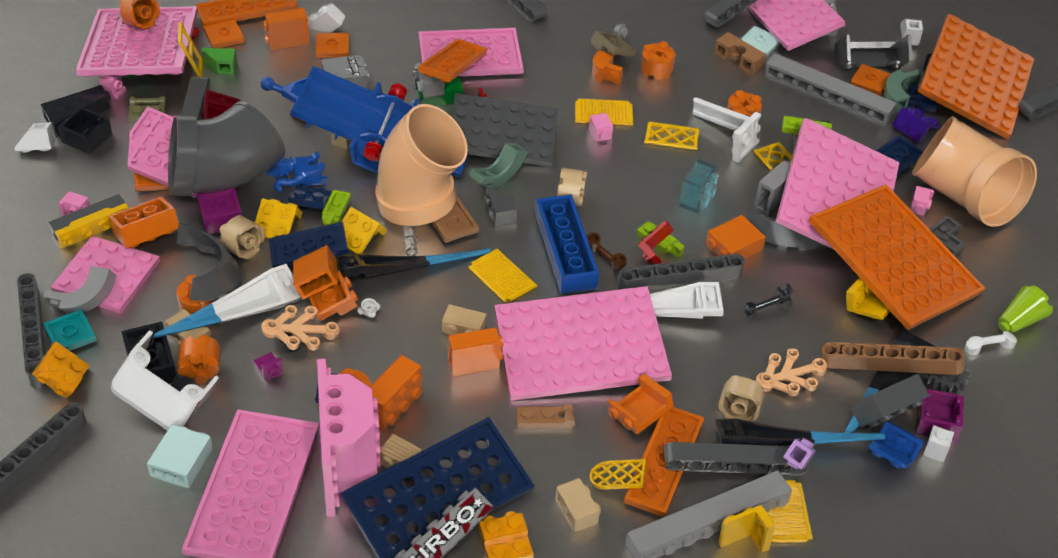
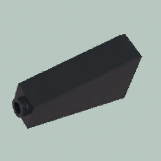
M102 85L40 105L45 121L52 123L55 138L60 137L58 126L77 109L84 107L101 114L110 108L109 101L111 96L108 90L105 91Z

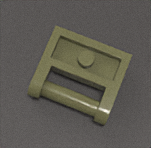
M130 96L129 123L137 122L147 106L139 105H148L150 108L165 113L166 96H160V98H136V96Z

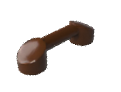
M592 232L587 235L591 251L598 252L612 264L613 269H621L626 266V256L622 253L612 255L602 247L601 237L598 233Z

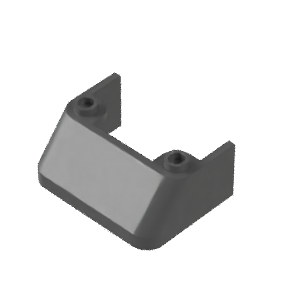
M911 34L906 35L897 42H850V35H846L835 43V53L839 65L844 70L854 69L853 67H860L861 64L870 67H891L892 70L901 69V66L912 61Z

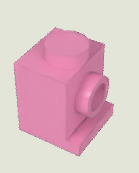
M109 75L99 78L100 85H102L105 91L108 90L113 99L117 100L126 90L121 76Z
M916 186L910 210L914 214L924 216L926 209H930L934 190Z
M70 191L58 203L61 216L90 206L88 197Z

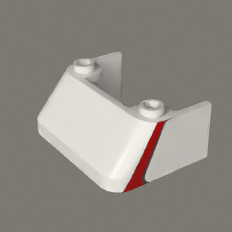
M149 330L132 349L113 378L111 391L167 431L171 424L185 427L211 395L219 377L215 376L204 390L195 384L186 385L180 392L146 369L150 362V355L146 349L153 334Z

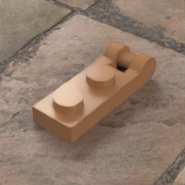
M565 404L552 407H516L517 428L574 427V406Z

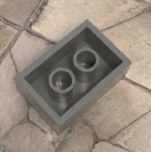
M916 374L873 393L850 405L861 428L866 425L872 428L924 404L922 400L929 397V394L919 375Z

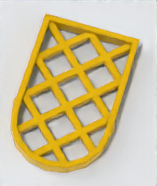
M646 459L601 462L591 470L589 474L590 481L594 487L604 490L643 488ZM630 465L632 469L628 472L625 471L624 468ZM616 466L618 469L612 473L609 469ZM601 467L604 469L599 473L596 472ZM636 470L639 473L638 475H636L635 477L630 475L632 472ZM622 471L624 475L618 478L616 474ZM608 472L610 475L604 479L601 475ZM628 476L631 480L624 483L622 480ZM614 477L616 481L610 484L608 480ZM597 478L602 480L598 484L594 482Z

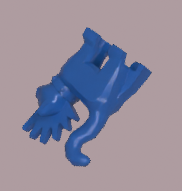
M317 151L313 152L311 156L290 157L289 159L284 157L265 172L268 177L273 175V179H276L273 186L274 190L282 192L281 186H317L328 184L327 176L321 175L325 165L323 162L318 163L320 155ZM289 174H294V178L286 179L289 177Z

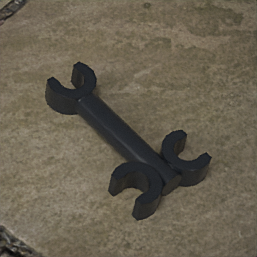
M786 284V289L784 290L777 287V296L755 304L753 302L744 304L746 309L744 312L747 318L754 316L758 310L777 304L780 309H783L785 303L792 306L793 301L790 295L793 290L791 286Z

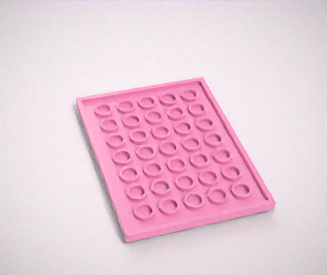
M197 6L160 7L159 18L157 17L156 23L147 29L124 23L120 15V8L98 9L76 68L77 76L178 75L183 73L187 57L178 43V23L182 22L191 38L197 17ZM183 33V43L188 50L189 42Z
M804 118L801 123L775 222L832 248L808 221L810 216L885 184L894 192L899 162Z
M648 286L495 305L499 335H502L504 346L501 348L511 401L638 385V377L643 373L656 382L672 380L670 366Z

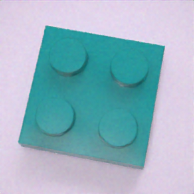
M82 309L43 323L44 330L51 344L56 341L69 351L97 341Z

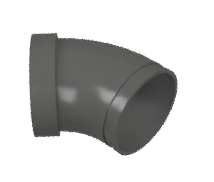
M236 102L231 108L217 117L205 120H196L195 116L175 114L171 127L168 156L169 194L190 197L191 193L224 191L258 178L285 156V147L279 133L259 110L245 102Z

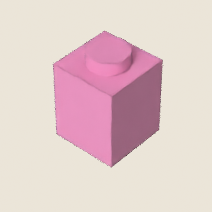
M606 113L590 116L589 131L595 142L612 139L613 125Z

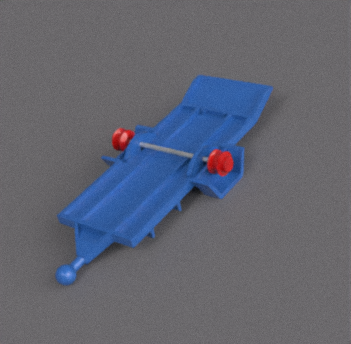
M315 66L312 67L308 77L287 84L284 87L276 84L270 77H264L260 83L263 90L279 92L283 97L295 103L290 115L307 122L306 128H308L309 124L334 133L335 140L338 136L352 141L349 146L352 163L377 174L381 151L387 137L401 118L413 107L417 106L419 101L416 98L410 103L403 102L407 89L402 84H392L388 95L382 93L381 83L377 82L374 91H371ZM467 154L463 164L452 172V176H462L469 154Z

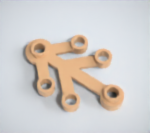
M288 305L282 315L275 320H265L261 326V330L266 337L279 338L291 350L299 347L300 340L310 350H317L319 348L320 340L317 337H309L305 333H321L326 339L335 340L340 331L339 326L335 322H329L325 326L303 325L316 317L317 309L314 306H307L303 315L291 324H284L289 318H295L297 314V308L294 305ZM284 332H290V333L293 334L294 336H290V337H289V336H288L286 333H284Z
M791 348L787 351L782 371L773 374L775 368L781 362V356L773 353L769 356V365L766 371L759 373L756 381L762 384L763 391H770L772 388L788 393L790 396H797L800 386L808 391H815L818 385V381L815 378L803 379L797 376L812 373L815 376H823L827 369L826 361L822 358H816L809 365L791 369L799 356V352ZM785 380L787 382H790V384L787 385L779 381Z

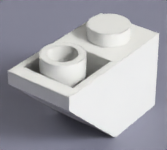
M330 3L328 6L324 5L318 13L310 15L308 18V28L331 33L341 26L345 15L333 3Z
M905 19L901 22L902 38L911 34L912 45L919 46L923 32L922 21Z
M33 123L14 147L15 151L27 153L32 150L42 152L50 150L55 144L52 123Z

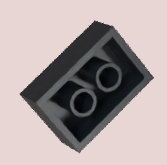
M162 321L121 331L127 357L149 330L153 332L146 349L150 355V362L146 369L166 383H172L177 373L167 337L153 338L155 333L164 329Z

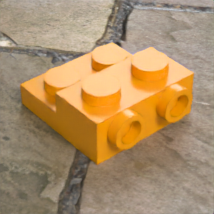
M55 341L32 372V375L39 382L52 388L56 394L67 398L74 392L90 365Z
M510 511L504 514L503 517L495 519L494 516H487L482 522H479V535L487 558H534V553L528 539V529L522 513L516 514V512Z

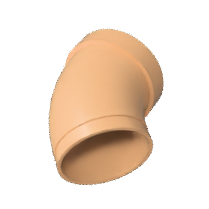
M420 104L413 107L394 126L384 143L378 164V184L375 193L380 214L392 223L405 226L431 223L445 216L455 205L456 193L451 174L465 161L468 147L465 135L458 123L442 109L429 104Z
M951 117L927 145L918 159L912 175L920 178L921 181L966 208L968 213L987 226L997 227L1012 220L1025 207L1035 188L1037 169L1034 161L1029 156L1013 148H1004L963 122H959L957 118Z

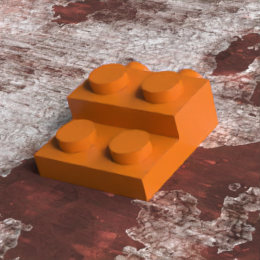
M340 271L337 272V284L309 297L312 306L317 309L316 316L320 321L336 312L342 316L358 307L356 301L359 298L354 290H350L353 285L348 276L344 278Z

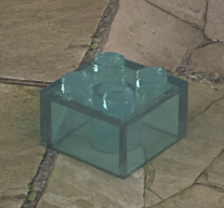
M700 159L696 161L683 180L680 207L697 214L707 207L709 198H713L716 192L714 186L719 178L717 174L718 166Z

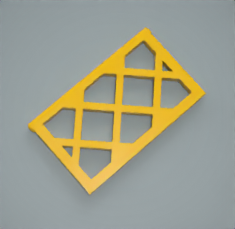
M648 122L644 143L697 151L699 128ZM651 127H656L660 129L653 131ZM668 129L677 130V132L672 134ZM665 132L668 136L661 138L658 134ZM686 132H693L695 134L689 136ZM682 134L686 139L680 141L676 136ZM654 136L658 141L649 140V138ZM673 139L676 143H669L666 141ZM690 141L693 146L685 145V143Z
M780 142L753 150V153L770 171L774 168L769 163L779 165L783 158H788L792 161L793 157ZM778 147L782 152L773 151L772 149ZM760 153H767L768 157H763ZM771 154L780 156V161L770 159Z

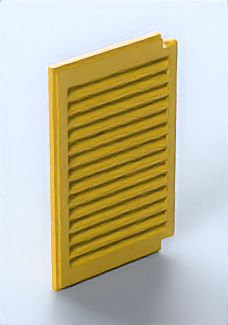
M578 99L575 102V123H589L590 116L606 113L612 125H633V107L630 101Z
M495 249L476 259L468 267L503 302H512L538 286L499 249Z
M785 480L792 489L789 502L783 507H776L768 512V515L773 517L776 524L771 543L807 542V539L811 540L813 537L802 484L796 483L795 480Z

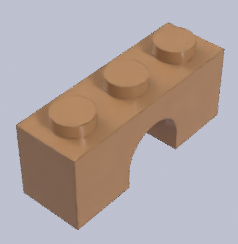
M727 32L715 42L714 54L725 60L731 57L740 58L739 68L750 75L755 74L764 67L766 53Z

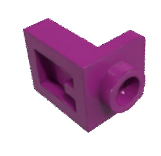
M272 352L253 360L255 368L264 381L275 378L283 373L281 359H276Z

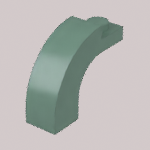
M900 69L888 77L883 97L896 102L894 113L899 112L901 108H907L910 96L904 90L908 89L912 83H916L918 86L922 74L918 69L906 73Z
M505 143L499 157L493 164L486 168L471 169L469 176L475 179L474 181L479 185L496 189L508 182L523 164L528 151L516 143Z

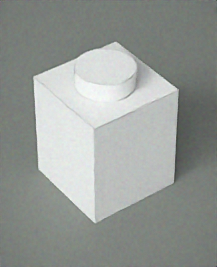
M933 425L923 456L943 463L950 448L954 432Z

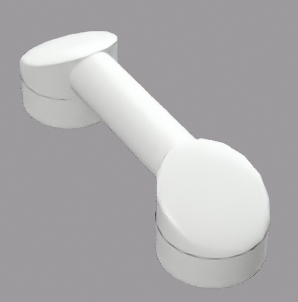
M1004 331L1000 335L983 338L973 336L967 340L964 349L971 355L979 354L983 345L1000 343L1002 347L1012 349L1015 347L1017 339L1008 331Z

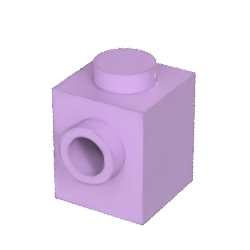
M798 438L793 441L783 457L788 460L786 463L796 470L798 468L804 469L816 450L812 448L814 446L813 443L805 438L802 440Z

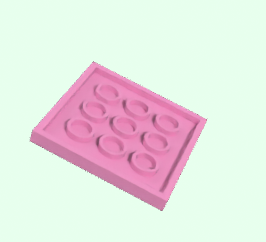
M91 236L50 288L51 291L71 293L84 285L91 266L110 269L117 275L114 286L107 298L97 307L121 314L160 263V256L134 248L126 249L121 244Z

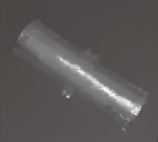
M404 225L403 243L406 248L405 253L407 256H410L411 251V256H416L418 253L416 245L418 237L415 235V226H411L410 229L409 225Z

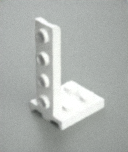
M697 97L693 99V115L735 130L732 135L733 147L731 150L733 162L739 163L760 142V139L757 138V132H760L761 125H758V119L761 117L760 113L755 112L748 117Z

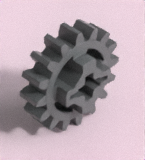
M965 366L964 371L958 375L924 373V377L928 378L927 384H933L932 389L939 388L941 392L943 390L946 393L953 391L955 394H958V391H963L967 385L969 372L965 371L967 368Z

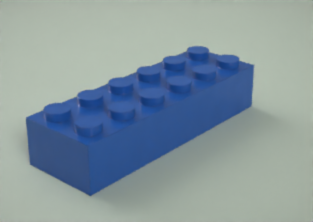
M572 194L537 198L535 217L560 294L598 289L599 271Z

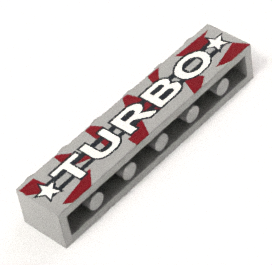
M476 488L470 493L466 490L457 499L459 503L455 507L451 504L442 513L444 517L439 522L435 519L426 528L428 532L424 536L421 534L416 536L410 543L412 547L408 551L405 549L401 550L394 558H442L482 521L494 506Z

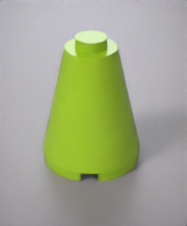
M1028 284L1024 285L998 319L1000 330L1002 332L1014 333L1049 317L1053 313L1052 304L1049 306L1047 302L1049 300L1048 296L1035 285L1030 287Z

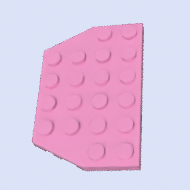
M147 106L129 132L128 170L168 186L169 143L174 117ZM191 193V197H197V193Z

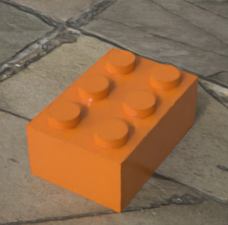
M162 197L108 216L114 236L126 249L137 247L145 241H153L163 234H171L178 229L179 225L174 207Z
M403 355L370 386L372 398L377 397L380 430L385 431L389 426H392L396 422L397 417L402 412H406L410 404L422 394V366Z

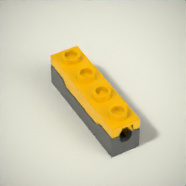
M117 194L48 222L51 235L60 249L111 229L108 216L129 209L120 194Z

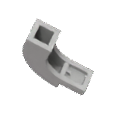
M91 266L87 280L81 288L71 293L45 290L43 298L48 300L50 305L59 307L67 314L81 309L84 313L94 309L107 298L114 286L117 275L110 269Z

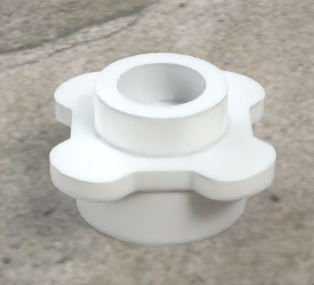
M371 298L364 299L361 302V307L358 308V314H364L369 318H373L376 316V311L380 309V304Z

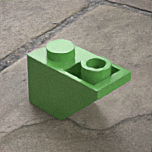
M201 49L203 63L215 73L235 74L237 65L236 49Z

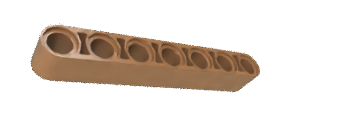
M828 342L822 346V357L826 361L827 368L948 375L961 374L965 369V354L960 348Z

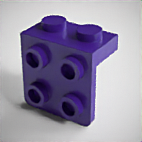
M912 107L901 108L892 123L893 127L918 143L922 142L930 128L940 129L941 127L937 119L931 116L928 118L924 115V111Z

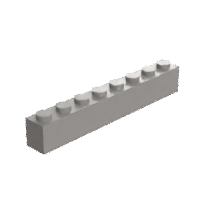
M776 53L766 64L765 77L880 125L886 126L894 114L896 102Z
M775 471L627 532L625 545L633 558H658L662 555H670L681 547H689L694 542L703 538L708 539L713 534L721 531L724 519L730 515L740 514L749 507L754 508L762 505L767 513L776 507L785 506L790 500L792 489L780 472Z

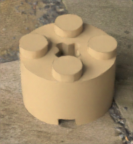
M562 168L557 196L572 194L576 207H582L587 172Z
M237 215L220 228L221 244L228 252L239 258L250 259L260 251V248H258L260 243H264V229L242 215Z
M731 376L723 386L718 404L719 411L725 414L724 417L726 419L737 418L755 421L759 416L764 397L762 384L746 377Z

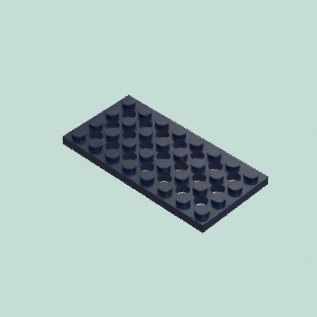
M487 417L341 492L340 497L376 557L394 558L401 550L405 549L408 551L412 547L410 543L419 534L424 536L428 532L426 528L430 523L425 519L427 515H434L439 522L444 517L442 515L445 511L444 506L452 504L455 507L459 503L457 499L466 490L470 493L476 488L494 506L490 511L491 513L533 490L535 485L490 417ZM484 441L487 444V448H479L476 442ZM460 450H466L470 456L468 458H462L459 456L458 452ZM495 458L499 465L491 466L488 463V459ZM443 459L449 460L451 467H442L440 461ZM473 467L478 468L481 474L474 476L470 473L469 469ZM429 469L432 471L433 476L429 478L424 477L421 471ZM502 475L509 477L510 483L503 484L499 477ZM459 477L463 484L459 486L454 485L451 479ZM411 479L415 485L413 487H406L403 484V480ZM481 486H490L492 493H484L481 490ZM441 487L444 490V494L436 495L433 492V488ZM387 488L393 489L396 495L394 497H387L384 494V490ZM418 496L423 497L426 503L424 505H417L414 502V498ZM372 498L376 501L377 505L368 507L364 501ZM399 506L404 507L407 513L403 516L398 515L395 512V508ZM380 516L385 517L388 523L380 526L376 523V518ZM408 525H415L418 528V532L410 534L406 527ZM395 535L399 538V543L390 544L387 541V537Z

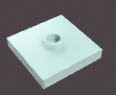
M756 26L741 38V40L766 53V57L780 44L771 33Z

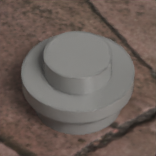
M624 24L616 25L614 33L624 39L627 36V28Z

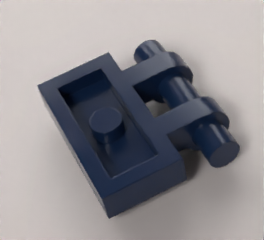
M912 83L908 88L910 99L907 107L919 104V109L935 112L937 102L917 92L919 86L916 83Z
M296 185L295 191L288 197V203L324 209L332 190H326L324 187L311 188L309 185Z

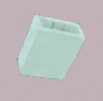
M171 424L147 462L149 475L166 482L190 488L213 450L211 436L203 432H195L186 427Z

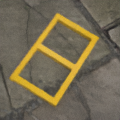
M179 22L178 43L197 76L203 77V59L182 22ZM183 33L189 42L188 50L183 43ZM193 51L199 59L198 67L193 60Z

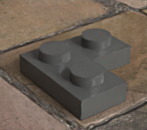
M948 215L929 228L953 255H956L964 248L965 242L954 236L962 225Z

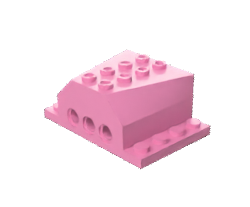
M317 359L322 469L328 517L336 516L335 507H340L339 497L341 492L376 475L377 468L381 467L377 397L372 398V389L350 374L331 375V367H326V359Z

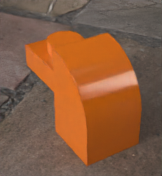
M600 50L595 54L592 65V76L595 80L602 82L605 79L620 84L623 68L613 64L614 55Z

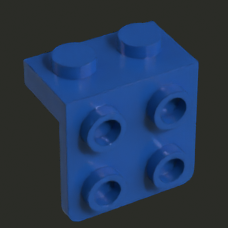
M887 420L880 433L885 434V439L874 440L869 444L868 448L872 450L871 453L873 455L890 460V464L894 467L906 469L914 463L925 441Z

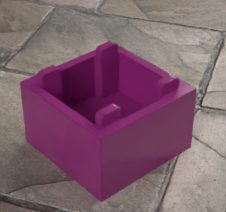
M235 188L218 192L197 193L205 232L209 234L219 233L223 224H227L229 220L237 215H242Z
M926 389L929 397L923 399L924 404L917 407L915 434L929 437L934 425L954 432L951 442L957 443L963 429L964 396Z

